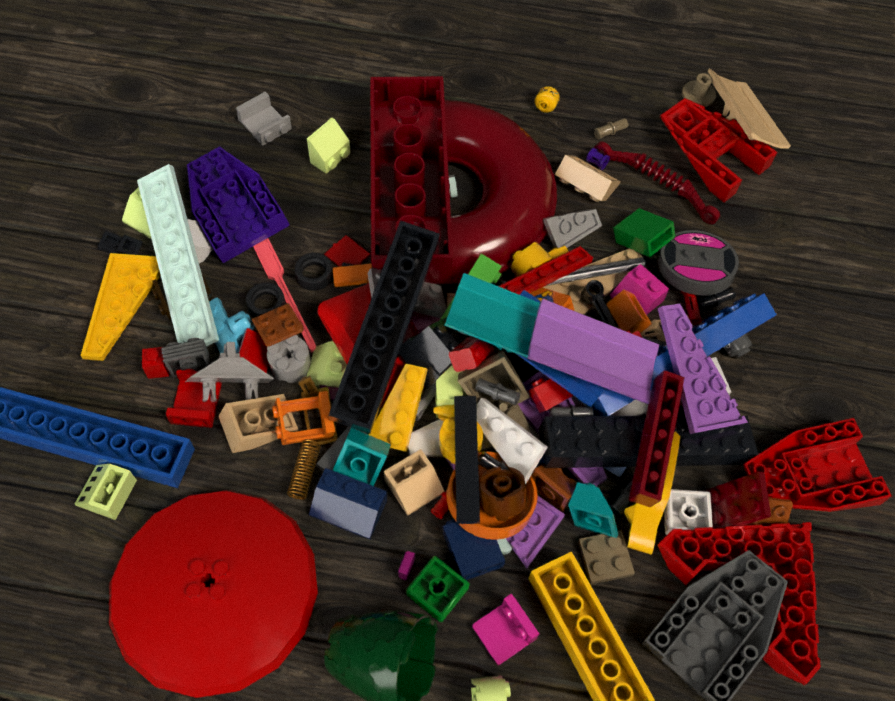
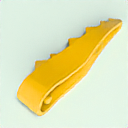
M674 432L661 501L652 507L636 503L624 510V514L631 524L627 548L652 555L657 528L670 497L680 442V435L677 432Z

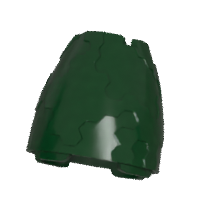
M382 610L358 615L352 614L340 618L335 622L328 636V642L331 643V646L325 650V667L338 682L366 701H420L423 696L429 693L436 672L433 663L435 658V634L438 631L437 624L428 615L398 610Z

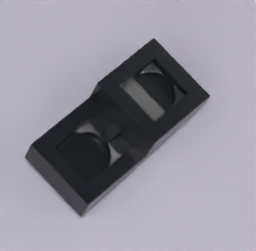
M105 231L98 244V250L109 254L138 255L143 241L125 234L121 237Z

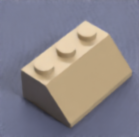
M565 155L555 175L560 177L559 181L567 185L571 183L575 186L574 189L576 191L590 194L589 198L596 202L606 201L621 182L573 155Z

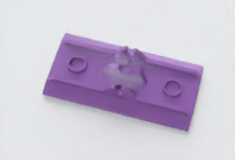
M542 299L537 311L528 359L649 404L650 387L659 344Z

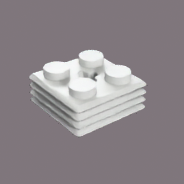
M671 489L670 497L664 509L665 534L668 535L673 529L694 530L695 528L713 527L710 492ZM687 510L691 517L687 516L684 511Z

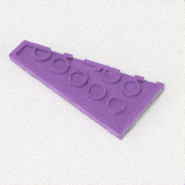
M674 304L657 308L674 374L685 377L681 401L690 434L748 423L746 418L738 412L736 408L738 404L735 399H731L726 391L727 385L711 357H707L702 349L704 346L700 339L697 340L692 331L693 326L682 306Z

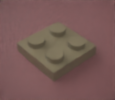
M622 530L618 531L617 538L601 534L578 540L590 585L630 577L635 574Z

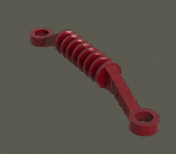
M603 141L598 142L594 146L597 152L610 156L609 160L628 163L635 170L642 167L641 173L644 174L648 170L647 177H651L654 174V181L660 177L659 184L662 185L666 181V188L673 185L672 192L679 189L678 195L689 199L705 223L712 225L720 218L718 209L710 205L705 206L689 179L682 182V175L676 179L677 172L670 175V168L664 172L665 165L657 168L659 162L656 161L651 164L653 160L651 157L646 161L647 155L645 153L612 151L611 147Z

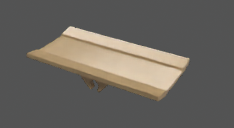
M709 68L708 73L712 77V84L725 102L722 115L727 116V113L730 111L729 116L725 119L737 120L750 140L764 142L773 148L789 149L791 145L747 83L726 79L717 75Z

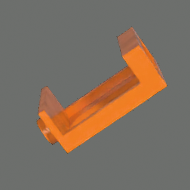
M328 391L319 392L316 397L281 402L280 398H276L275 405L272 406L273 418L278 419L279 426L275 427L277 439H281L282 445L334 436V422L330 421L328 416L331 410ZM319 408L322 428L289 432L285 429L283 417L286 414Z

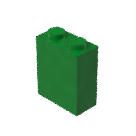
M640 208L613 227L616 243L648 257H651L676 237L673 221Z

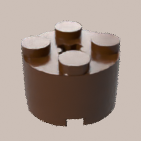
M495 467L486 471L481 477L480 493L482 507L486 513L496 517L499 521H505L509 517L519 514L527 506L524 475L512 467H508L509 470H501V467Z

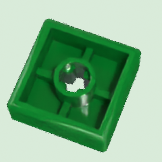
M433 556L408 586L406 595L439 622H443L469 589L470 583L438 557ZM441 585L442 592L435 593L433 586L438 587Z

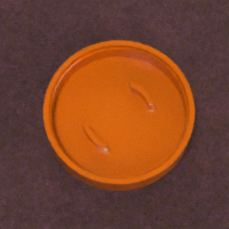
M486 452L494 459L504 462L498 453ZM478 465L480 524L459 525L467 532L485 539L498 540L514 536L528 524L537 504V488L533 477L530 476L525 484L526 508L505 521H499L496 517L486 513L482 507L480 482L482 475L488 470ZM454 469L449 480L446 498L449 511L456 521V473Z

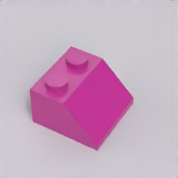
M639 264L623 278L609 298L613 299L623 289L636 296L647 315L664 301L669 288L644 266Z

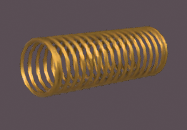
M313 440L302 441L297 457L298 460H296L297 463L295 464L296 466L294 467V473L292 474L287 492L288 496L300 500L306 499V494H308L307 491L310 487V478H312L316 465L315 462H317L316 459H318L317 456L321 448L318 442ZM304 441H311V442H314V443H316V444H313V443H303V442H304ZM292 489H296V490L303 491V492H306V493L294 491V490H292ZM291 492H294V493H297V494H301V495H303V496H305V497L297 496V495H295V494H293V493H291Z

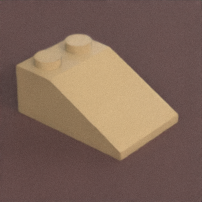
M284 394L225 404L218 417L232 453L251 450L277 440L275 427L279 425L278 419L273 418L272 406L275 405L276 398H280V402L287 401ZM292 413L286 414L283 417L285 429L289 432H297L298 427Z

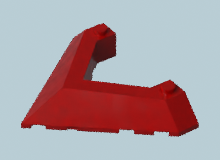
M811 522L794 525L784 523L771 524L770 526H726L725 528L713 529V527L695 528L694 530L673 529L658 544V547L668 569L685 585L699 571H715L748 550L788 581L769 647L762 659L777 673L806 685L821 668L817 650L819 634L815 618L817 602L815 572L812 566L814 555L813 543H811L810 532L812 531Z

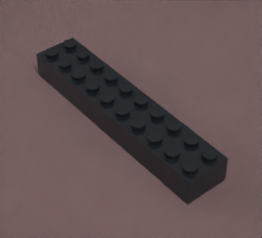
M400 220L329 412L330 421L371 434L439 242V233Z
M646 416L545 417L538 428L540 441L548 447L543 454L545 468L636 467ZM677 416L674 432L680 435L676 466L744 465V463L757 456L758 451L748 416H744L748 423L694 434L689 432L686 417Z

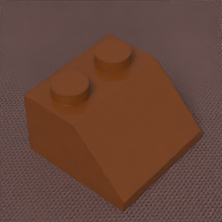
M543 463L536 467L532 474L537 494L564 513L569 507L568 505L577 481L563 474L561 468H545Z

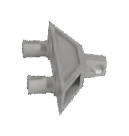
M226 342L224 344V353H220L218 360L192 375L185 382L203 383L202 401L206 402L210 395L211 402L217 401V382H243L245 384V400H249L251 395L252 399L258 398V383H269L274 378L243 357H240V353L235 351V342Z

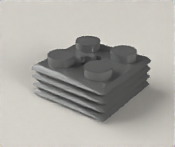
M195 337L190 338L184 343L171 342L161 348L163 362L172 377H177V370L192 369L199 372L211 364V356L203 339Z

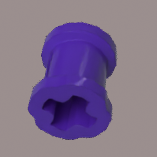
M592 148L586 157V162L593 163L600 170H603L607 166L610 156L603 155L597 152L596 148Z

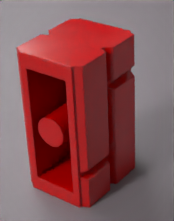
M475 337L466 338L449 352V358L454 371L460 372L466 369L477 368L493 353L494 345Z

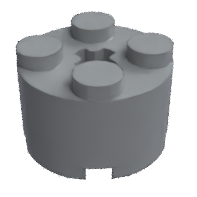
M297 335L272 346H267L268 363L276 379L287 381V383H294L307 375L311 364L307 344Z

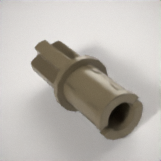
M624 118L614 123L608 122L602 127L595 128L594 135L597 139L608 135H615L617 131L629 126L628 121Z

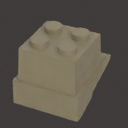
M495 349L477 368L466 369L458 373V382L468 396H476V406L481 398L487 399L501 411L515 406L500 399L494 400L492 396L477 392L475 388L480 378L494 384H503L505 388L520 392V399L517 404L530 398L529 393L503 349Z

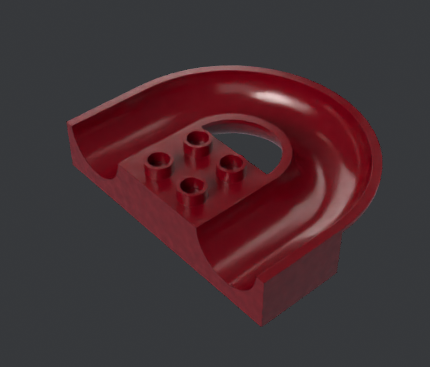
M443 76L370 77L372 268L383 269L400 220L440 234L439 242L425 282L431 284L460 283L463 273L469 274L481 254L501 265L500 273L505 272L511 268L514 261L513 255L517 251L524 250L534 242L540 245L547 234L543 218L552 217L555 214L557 187L551 165L545 154L522 127L505 115L490 108L469 102L444 100ZM448 162L458 163L471 169L482 183V199L470 212L451 216Z

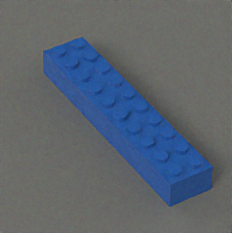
M753 293L747 297H742L733 302L734 305L719 310L717 315L710 316L701 321L702 324L692 327L697 340L700 339L704 345L702 349L706 356L711 355L777 315L765 293L758 296ZM667 344L660 345L658 348L650 391L652 390L653 380L661 372L666 370L674 373ZM606 389L591 406L593 416H609L636 399Z
M0 387V439L93 465L112 464L131 471L133 476L175 488L179 487L195 450L190 439Z

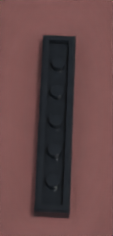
M454 396L456 524H480L476 396Z

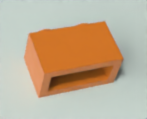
M623 289L606 304L613 319L617 322L618 328L623 331L630 330L633 333L639 330L641 333L652 324L636 296Z

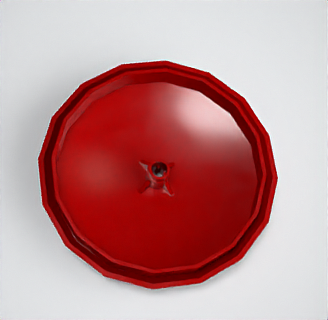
M233 490L194 494L153 514L125 545L109 583V626L124 660L155 687L179 694L200 698L243 690L278 669L305 635L318 594L314 553L297 522L269 500Z

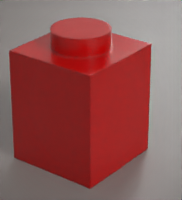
M162 347L142 349V368L148 379L169 377V371L163 362Z

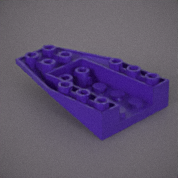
M220 146L187 164L192 212L222 263L227 262L290 226L283 211L260 175Z

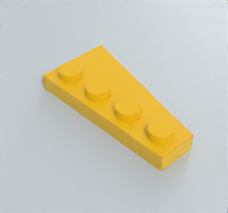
M405 364L374 423L371 434L368 435L391 444L390 448L407 452L428 369Z

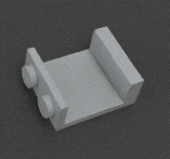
M266 92L236 107L238 120L262 146L292 129L290 116L282 117L271 106L270 97Z

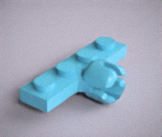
M216 297L209 302L219 341L215 343L219 352L224 353V344L226 342H235V351L238 353L240 340L243 338L245 330L249 328L254 331V325H250L252 320L244 311L228 317L221 300Z

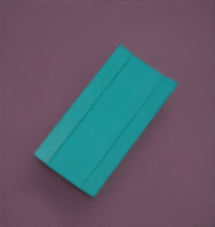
M463 273L444 326L493 344L499 350L503 348L507 350V353L513 352L528 358L529 346L540 303Z

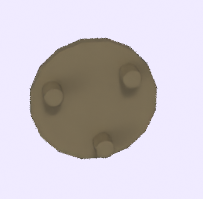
M701 73L697 76L696 80L686 83L682 89L683 98L704 107L711 105L716 99V91L711 86V76Z

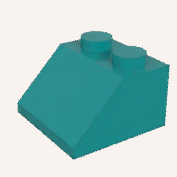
M351 428L333 471L374 486L387 458L391 444Z
M577 482L568 505L574 525L617 538L618 531L614 514L601 490L591 483L583 484Z

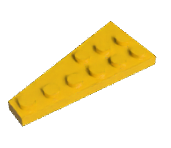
M110 253L81 352L83 359L104 361L153 288L154 283L152 280H158L161 276L156 256Z

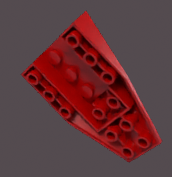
M854 418L794 431L743 465L747 475L756 472L765 473L768 497L791 500L793 503L792 508L832 512L881 505L892 496L882 476L872 478L856 444L863 435Z

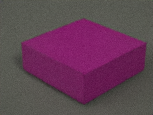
M405 552L398 570L399 578L407 581L415 560V553Z

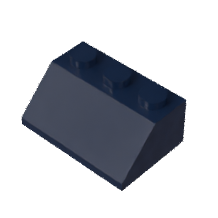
M325 468L317 484L309 516L370 540L386 505L387 491Z

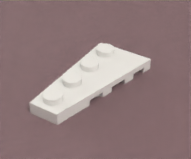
M481 398L476 406L477 422L480 424L484 435L507 466L519 470L524 475L526 484L548 447L487 399Z

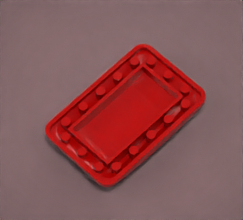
M369 284L323 301L318 306V315L346 364H348L371 301ZM412 320L403 343L408 338L419 334ZM400 354L398 355L380 408H383L405 364H407Z

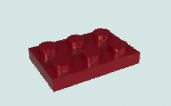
M756 472L706 490V492H710L713 529L725 528L726 526H743L771 517L765 473Z

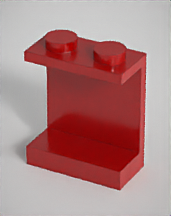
M192 369L177 370L176 374L179 379V385L173 408H167L166 417L170 424L212 428L222 382L216 383L217 401L211 402L209 395L208 400L203 402V383L185 382L198 371Z

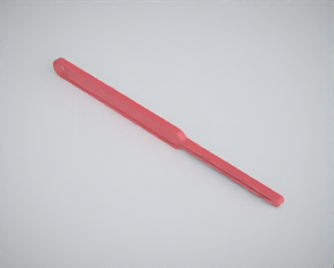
M267 238L253 246L267 277L274 280L277 286L281 288L286 304H290L303 325L304 331L301 332V335L309 351L313 353L316 349V344L282 278L284 269Z

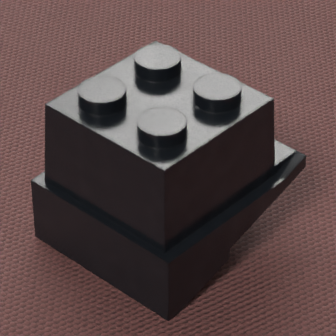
M447 317L429 325L421 333L408 338L402 344L399 352L407 364L428 369L424 383L427 389L435 385L436 380L452 365L449 352L467 338L457 330L444 326Z

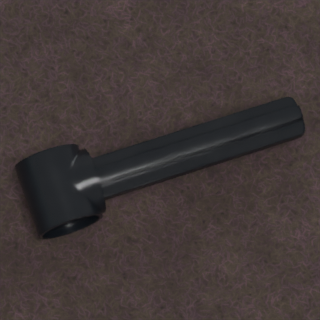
M597 280L588 282L581 292L582 299L589 305H593L601 322L618 328L603 300L605 295L602 283ZM589 289L594 290L596 295L591 294Z

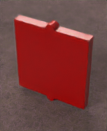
M345 235L339 242L334 243L333 247L324 255L335 265L341 267L343 262L361 265L370 256V253Z
M247 328L238 353H240V357H243L267 373L269 367L267 346L259 333Z

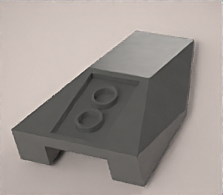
M748 550L688 586L641 645L705 701H730L767 653L788 581Z

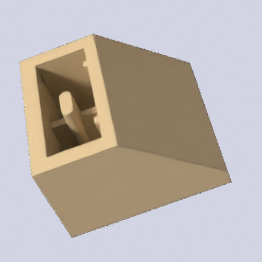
M421 449L384 471L385 483L407 515L415 512L439 497L442 492H445L433 465Z

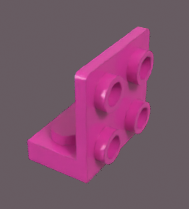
M512 594L504 598L502 605L472 625V628L497 665H501L534 642L539 635V632Z

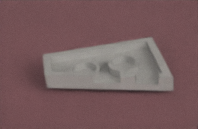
M596 209L543 218L554 248L563 246L568 248L602 226Z

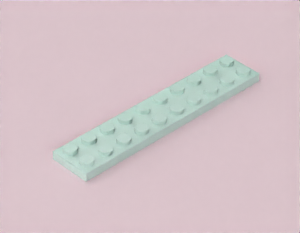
M168 164L142 177L137 182L177 342L184 343L190 338L196 337L203 339L206 346H209L219 341L174 167Z

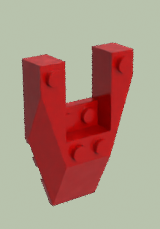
M684 98L664 112L660 118L709 191L724 203L736 194L742 179L717 160L720 156L729 151L760 175L771 166L778 152L764 142L750 140L738 121L721 117L722 114L718 112L711 113L705 110L704 106Z

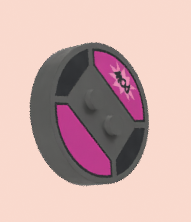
M687 230L675 233L676 237L661 248L658 259L661 275L673 287L689 294L713 295L720 293L732 284L738 270L739 259L734 248L719 236L705 231Z

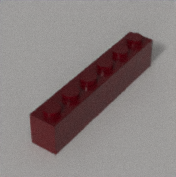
M666 370L653 380L650 403L648 404L629 501L647 507L654 506L662 499L685 378Z

